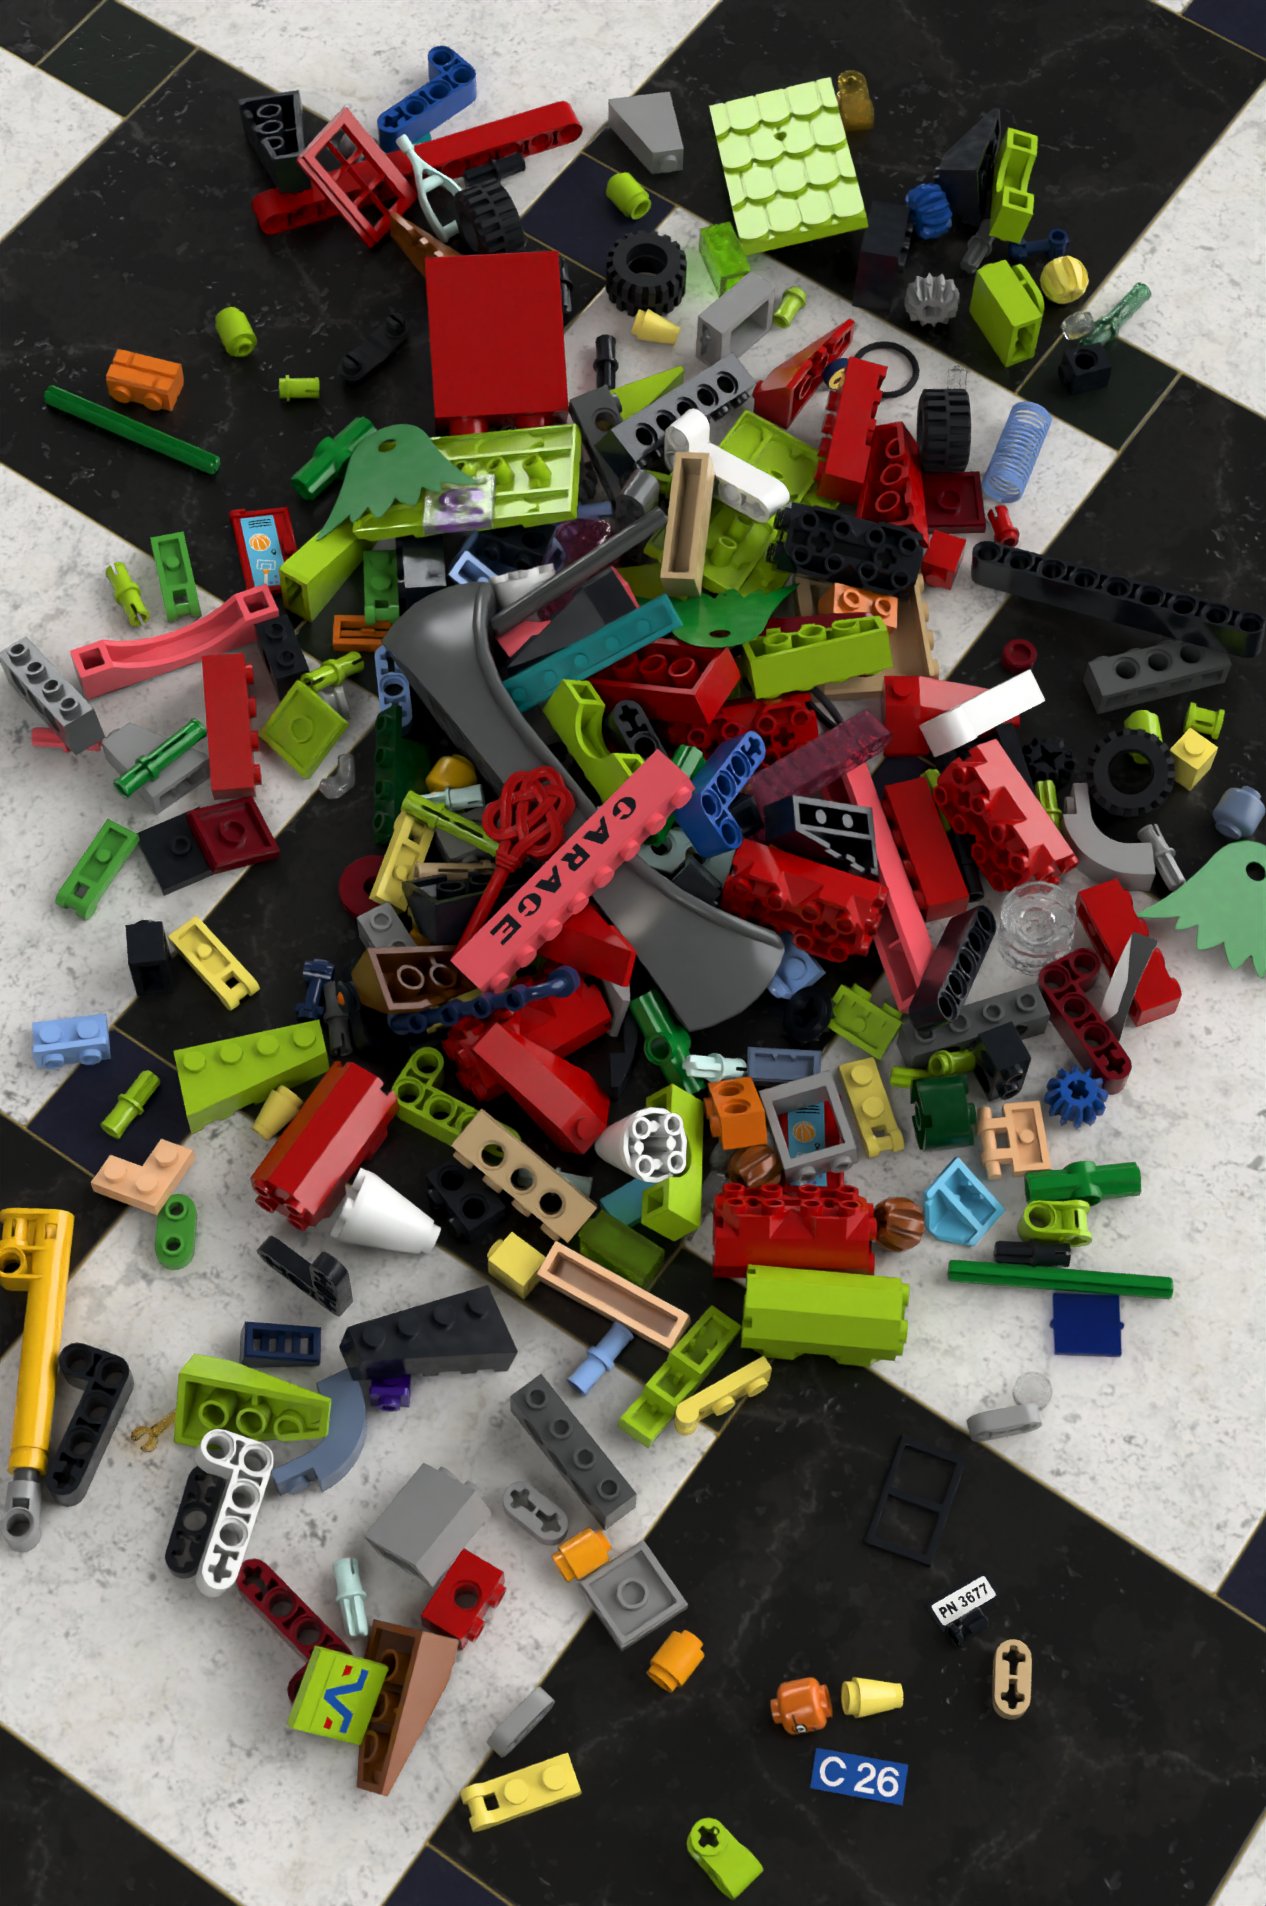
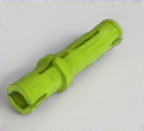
M412 790L407 793L401 805V811H406L427 822L428 827L433 830L439 828L491 854L493 857L497 856L496 850H498L499 843L491 840L482 826L448 810L447 805L442 802L436 804Z

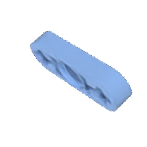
M381 645L375 652L380 712L394 704L402 706V736H404L413 727L409 682L395 662V672L388 673L387 657L391 656L384 645ZM390 684H398L403 687L402 693L396 696L386 694L384 689Z

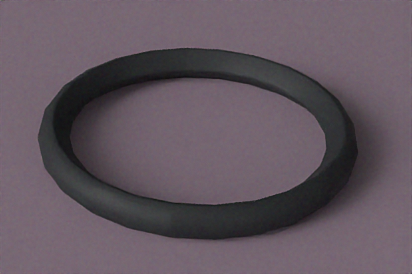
M887 341L875 342L866 345L856 353L855 358L861 359L871 350L890 348L904 354L912 364L913 374L908 384L896 391L883 392L881 398L902 396L916 385L920 372L918 361L902 345Z
M815 686L813 689L808 690L821 702L836 723L831 721L813 701L805 702L806 707L809 710L814 709L817 719L833 732H844V720L832 702L818 687Z

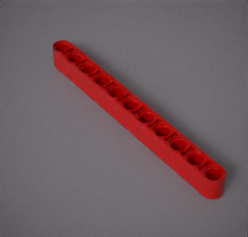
M559 101L415 145L414 151L425 163L453 180L462 177L463 172L468 169L488 163L490 158L496 160L517 151L524 158L572 143L581 136L583 128L570 103ZM401 150L385 154L412 188L417 191L413 167L408 156L404 155ZM368 160L352 164V168L367 186L378 175V172ZM339 169L330 171L328 174L333 177ZM348 171L336 182L352 202L364 191ZM422 173L423 180L429 177V175ZM384 180L372 191L381 202L397 197ZM313 182L312 189H307L300 193L293 194L288 192L280 194L279 190L274 188L259 193L251 201V207L262 231L268 235L278 234L339 215ZM368 196L358 209L375 203Z

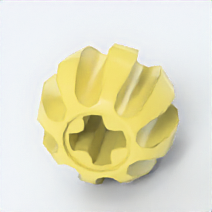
M1062 256L1050 261L1043 268L1040 277L1042 291L1049 300L1057 304L1070 303L1080 298L1085 293L1089 281L1087 270L1082 262L1071 256Z

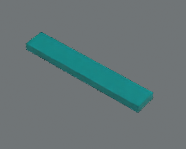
M664 593L508 678L502 684L520 713H523L549 699L562 679L583 680L683 626V623L669 597Z

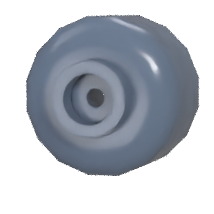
M1243 786L1241 789L1229 788L1226 790L1213 810L1216 829L1226 837L1234 840H1239L1240 837L1247 838L1251 836L1266 812L1265 806L1260 800L1261 795L1259 792L1248 786Z

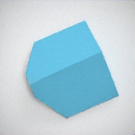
M954 1157L923 1192L924 1225L929 1233L940 1241L975 1246L1006 1210L958 1157Z

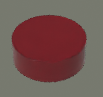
M1024 639L1009 641L1002 653L1003 666L1015 674H1021L1029 669L1032 670L1037 658L1036 648L1032 643Z

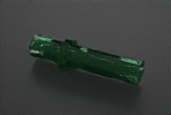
M1137 282L1106 316H1101L1095 322L1094 328L1080 341V347L1101 342L1102 346H1104L1108 341L1114 340L1119 334V329L1151 297V291L1148 286ZM1129 305V308L1121 314L1120 312ZM1108 325H1111L1104 334L1101 333Z

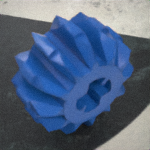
M924 183L916 186L915 189L909 190V194L906 195L905 199L906 207H910L908 220L914 221L913 230L916 231L917 236L925 240L929 238L934 239L948 232V229L952 226L950 218L952 217V212L949 208L950 203L946 199V193L942 192L941 187L938 184Z
M1075 1064L1071 1067L1070 1073L1061 1068L1057 1071L1056 1078L1049 1079L1046 1086L1048 1092L1045 1093L1044 1102L1051 1105L1048 1111L1050 1117L1061 1116V1126L1065 1125L1069 1120L1073 1122V1126L1077 1130L1081 1127L1082 1121L1091 1126L1095 1123L1096 1116L1103 1115L1106 1108L1104 1102L1108 1098V1093L1106 1090L1101 1089L1104 1083L1102 1078H1091V1068L1087 1069L1083 1074L1079 1072ZM1073 1095H1077V1096H1079L1080 1098H1079V1100H1078V1099H1074L1072 1096H1073Z

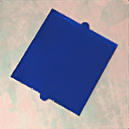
M1053 1293V1319L1050 1321L1049 1326L1053 1329L1054 1355L1121 1357V1331L1124 1328V1323L1120 1322L1119 1296Z

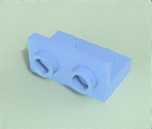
M782 931L779 933V936L784 944L785 953L780 967L767 989L778 999L782 997L790 1000L797 991L804 987L812 986L826 972L812 954L806 953L794 945L791 932Z
M106 1013L32 1023L34 1041L32 1055L37 1068L54 1070L62 1068L66 1064L81 1063L93 1065L101 1060L111 1059Z

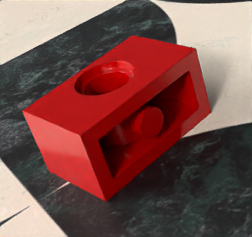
M464 1548L420 1615L422 1626L437 1635L459 1640L458 1648L461 1650L464 1649L468 1641L474 1643L486 1624L482 1620L489 1607L495 1609L506 1593L507 1588L503 1586L505 1583L504 1572ZM462 1594L474 1595L477 1598V1602L471 1608L464 1609L455 1603L456 1599Z

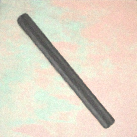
M655 507L490 618V626L498 636L503 635L665 526L668 520L667 516L660 507Z

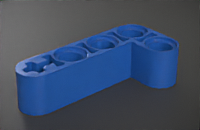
M443 45L433 47L427 55L429 82L378 117V143L382 151L392 153L401 150L395 141L404 134L407 135L413 144L475 101L477 97L475 69L453 49Z
M748 731L719 744L691 782L696 789L692 792L691 799L685 806L680 809L676 808L673 811L677 823L696 851L705 859L737 849L742 843L741 829L727 808L765 757L766 749L764 742L754 731Z

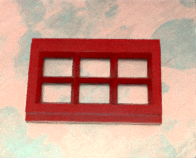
M344 107L331 119L295 161L367 248H372L390 229L389 214L396 212L402 216L418 196L417 192L347 107ZM340 129L346 133L358 148L348 160L343 157L331 142V139ZM325 146L331 150L342 164V167L333 177L328 174L315 158ZM361 154L378 172L376 178L368 186L352 168V164ZM346 171L351 174L364 190L354 202L348 198L336 183ZM382 180L388 184L399 198L389 211L372 192ZM368 196L384 214L374 227L358 210V207Z

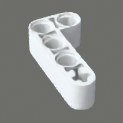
M694 408L687 410L666 428L664 461L670 472H673L675 452L710 453L715 470L712 493L714 498L761 523L768 521L777 513L778 509H781L789 502V492L782 482L709 442V422L699 410Z
M1029 669L919 725L933 756L937 757L974 740L978 735L1044 702L1045 698Z
M222 1429L208 1432L195 1451V1460L201 1470L227 1479L195 1580L199 1591L205 1596L213 1598L226 1593L238 1576L274 1461L273 1453L267 1445ZM207 1445H219L224 1451V1458L216 1459L211 1457L207 1452ZM251 1456L258 1459L261 1463V1471L249 1470L245 1466L244 1457ZM232 1494H244L249 1499V1508L237 1507L233 1503ZM230 1530L234 1532L237 1536L238 1544L235 1546L224 1544L220 1538V1531ZM220 1559L226 1560L219 1573V1577L222 1580L216 1583L213 1581L214 1574L211 1572Z

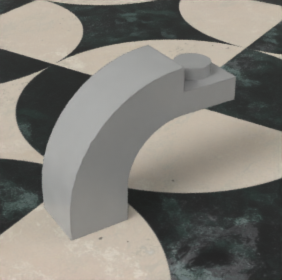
M1073 783L1070 796L1064 798V814L1061 819L1060 829L1063 838L1080 862L1076 868L1099 884L1117 878L1122 888L1128 891H1150L1156 875L1152 843H1122L1112 840L1101 833L1092 819L1087 783Z

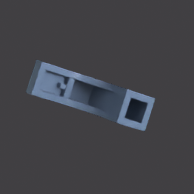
M348 1368L316 1383L318 1394L331 1398L328 1435L312 1451L271 1470L273 1482L280 1496L286 1493L290 1495L300 1493L308 1488L310 1482L315 1479L321 1491L324 1492L343 1479L358 1460L366 1440L367 1412L359 1381H353Z

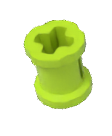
M1190 702L1183 725V732L1192 728L1194 731L1209 734L1211 739L1217 740L1225 710L1219 709L1217 712L1197 707L1196 703Z

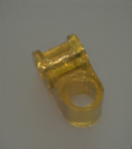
M853 70L845 71L838 79L839 92L836 96L844 131L873 129L874 110L869 98L866 79L860 72Z

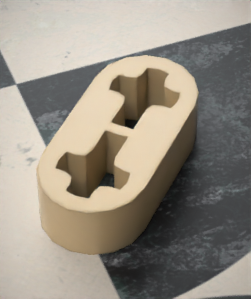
M1016 1639L1006 1640L1001 1643L993 1659V1708L998 1715L1008 1720L1018 1719L1023 1716L1031 1700V1651L1026 1644ZM1009 1650L1015 1651L1016 1658L1023 1659V1662H1019L1016 1666L1015 1675H1009V1661L1002 1660V1657L1007 1656ZM1009 1684H1015L1014 1695L1016 1698L1022 1699V1702H1018L1014 1709L1008 1708V1702L1001 1700V1697L1006 1696Z

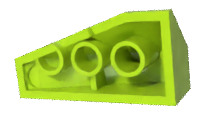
M194 1353L179 1371L174 1443L198 1447L204 1436L215 1429L226 1430L259 1442L278 1439L281 1442L325 1438L329 1431L331 1398L231 1360ZM209 1444L206 1447L208 1450L222 1449L217 1444Z

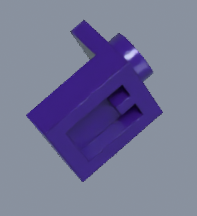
M405 1374L403 1378L371 1380V1387H369L371 1406H377V1409L385 1412L399 1411L400 1407H409L411 1374Z

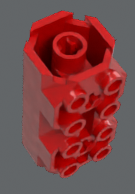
M794 690L781 693L780 696L773 699H756L755 695L726 700L709 726L660 720L662 736L667 738L670 750L666 751L669 759H671L675 750L681 744L694 746L703 752V757L707 761L722 742L748 731H754L762 738L766 749L765 757L755 771L769 769L773 773H781L802 769L806 763L818 760V754L815 751L820 748L815 710L807 709L805 702L812 701L810 693L808 691Z
M997 739L976 745L969 750L970 757L964 761L958 757L938 776L937 786L933 789L935 803L956 833L961 835L969 833L976 836V843L971 847V856L995 891L1013 892L1020 902L1031 898L1040 889L1043 893L1051 891L1061 883L1059 876L1076 868L1080 864L1079 860Z
M743 838L732 861V865L735 866L731 875H727L720 903V907L724 912L772 930L778 935L782 931L791 932L793 935L792 941L798 949L832 962L840 963L846 961L848 956L852 954L867 956L873 938L869 934L876 936L883 917V915L879 914L878 908H883L889 893L888 887Z
M549 960L543 964L540 971L531 976L526 975L516 979L511 984V987L518 984L530 987L547 982L548 975L564 964ZM574 966L572 968L577 971L580 977V986L576 992L566 998H558L553 995L532 1001L518 1011L501 1008L484 1019H478L471 1015L451 1026L447 1033L448 1039L442 1042V1047L451 1061L455 1060L460 1070L456 1073V1076L466 1092L472 1090L479 1101L484 1100L486 1102L506 1092V1089L469 1049L492 1022L499 1023L560 1058H564L610 1031L611 1025L608 1022L611 1021V1014L600 990L595 984L588 986L583 980L589 975L579 971Z
M335 1061L250 1177L252 1188L258 1194L255 1202L269 1213L277 1211L284 1215L291 1226L303 1232L306 1231L308 1226L316 1227L322 1219L329 1218L345 1197V1185L358 1166L364 1160L372 1159L388 1136L387 1126L399 1110L398 1097L392 1091L386 1096L380 1090L384 1085L381 1079L353 1062H346L342 1068L341 1061Z
M727 1183L722 1186V1193L714 1197L712 1245L715 1255H712L713 1277L746 1278L748 1264L874 1275L875 1256L872 1253V1241H876L877 1223L876 1218H874L873 1203H867L866 1198L859 1196V1189L851 1185L838 1186L836 1189H821L816 1185L805 1184L798 1187V1194L790 1197L783 1194V1187L777 1184L745 1187L739 1183Z

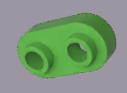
M182 1194L171 1195L158 1213L155 1253L159 1263L170 1270H179L186 1267L192 1261L195 1250L197 1211L194 1202L188 1196ZM180 1207L184 1209L178 1216L170 1214L174 1208ZM176 1242L180 1244V1247L175 1251L167 1249L171 1243Z

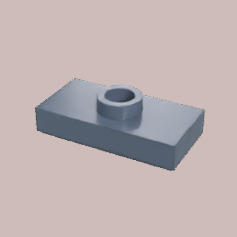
M748 1047L746 1077L751 1076L755 1086L774 1087L821 1073V1051Z

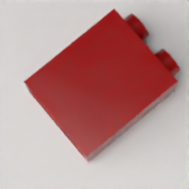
M558 251L426 257L425 275L436 430L449 429V436L489 432V427L515 426V429L555 426V423H567L569 405Z

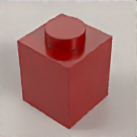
M934 530L929 543L930 548L926 550L920 570L924 582L933 587L951 590L963 560L967 540Z

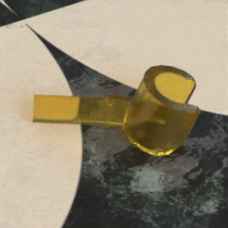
M176 1409L151 1428L147 1426L135 1428L131 1433V1440L136 1442L144 1434H149L148 1442L141 1446L140 1450L143 1452L155 1450L158 1445V1436L175 1422Z

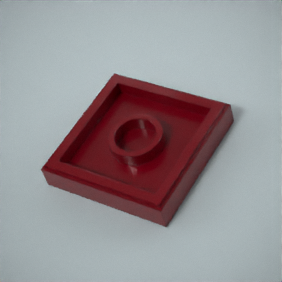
M980 471L921 473L928 535L933 534L934 530L947 534L985 533L986 519Z
M252 795L187 811L185 819L213 875L278 858L280 849Z

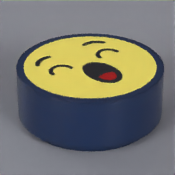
M847 358L836 359L824 369L822 380L829 389H837L848 362Z

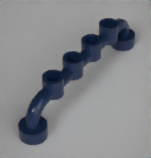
M563 965L548 975L547 982L528 987L524 984H518L504 993L484 992L473 1000L466 1002L454 999L442 1007L432 1010L428 1008L416 1013L388 1014L387 1022L390 1029L398 1035H406L410 1032L420 1034L437 1023L453 1026L471 1015L478 1019H484L501 1008L518 1011L532 1001L553 995L558 998H566L578 990L580 977L574 968Z

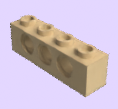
M482 1108L451 1145L456 1149L453 1156L468 1169H471L473 1165L486 1174L482 1180L497 1193L504 1189L514 1198L511 1204L524 1216L529 1217L531 1214H534L543 1222L540 1228L555 1241L562 1238L568 1243L597 1209V1204ZM488 1144L499 1145L504 1152V1158L496 1164L488 1163L482 1155V1150ZM525 1168L531 1172L533 1182L528 1187L520 1188L513 1184L511 1174L516 1169ZM549 1192L558 1194L562 1200L561 1207L554 1212L544 1210L540 1204V1199L544 1194Z

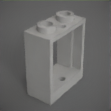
M750 271L698 315L696 358L708 367L732 352L737 358H740L771 331L775 288L772 287L769 281L760 278Z
M830 1070L759 1091L760 1100L765 1110V1119L776 1153L781 1161L787 1184L792 1182L806 1183L813 1180L819 1174L829 1171L833 1173L843 1172L851 1168L853 1164L858 1163L857 1147ZM829 1101L843 1143L791 1158L777 1115Z

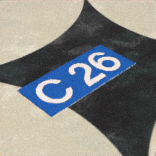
M816 1748L810 1788L903 1805L908 1765Z

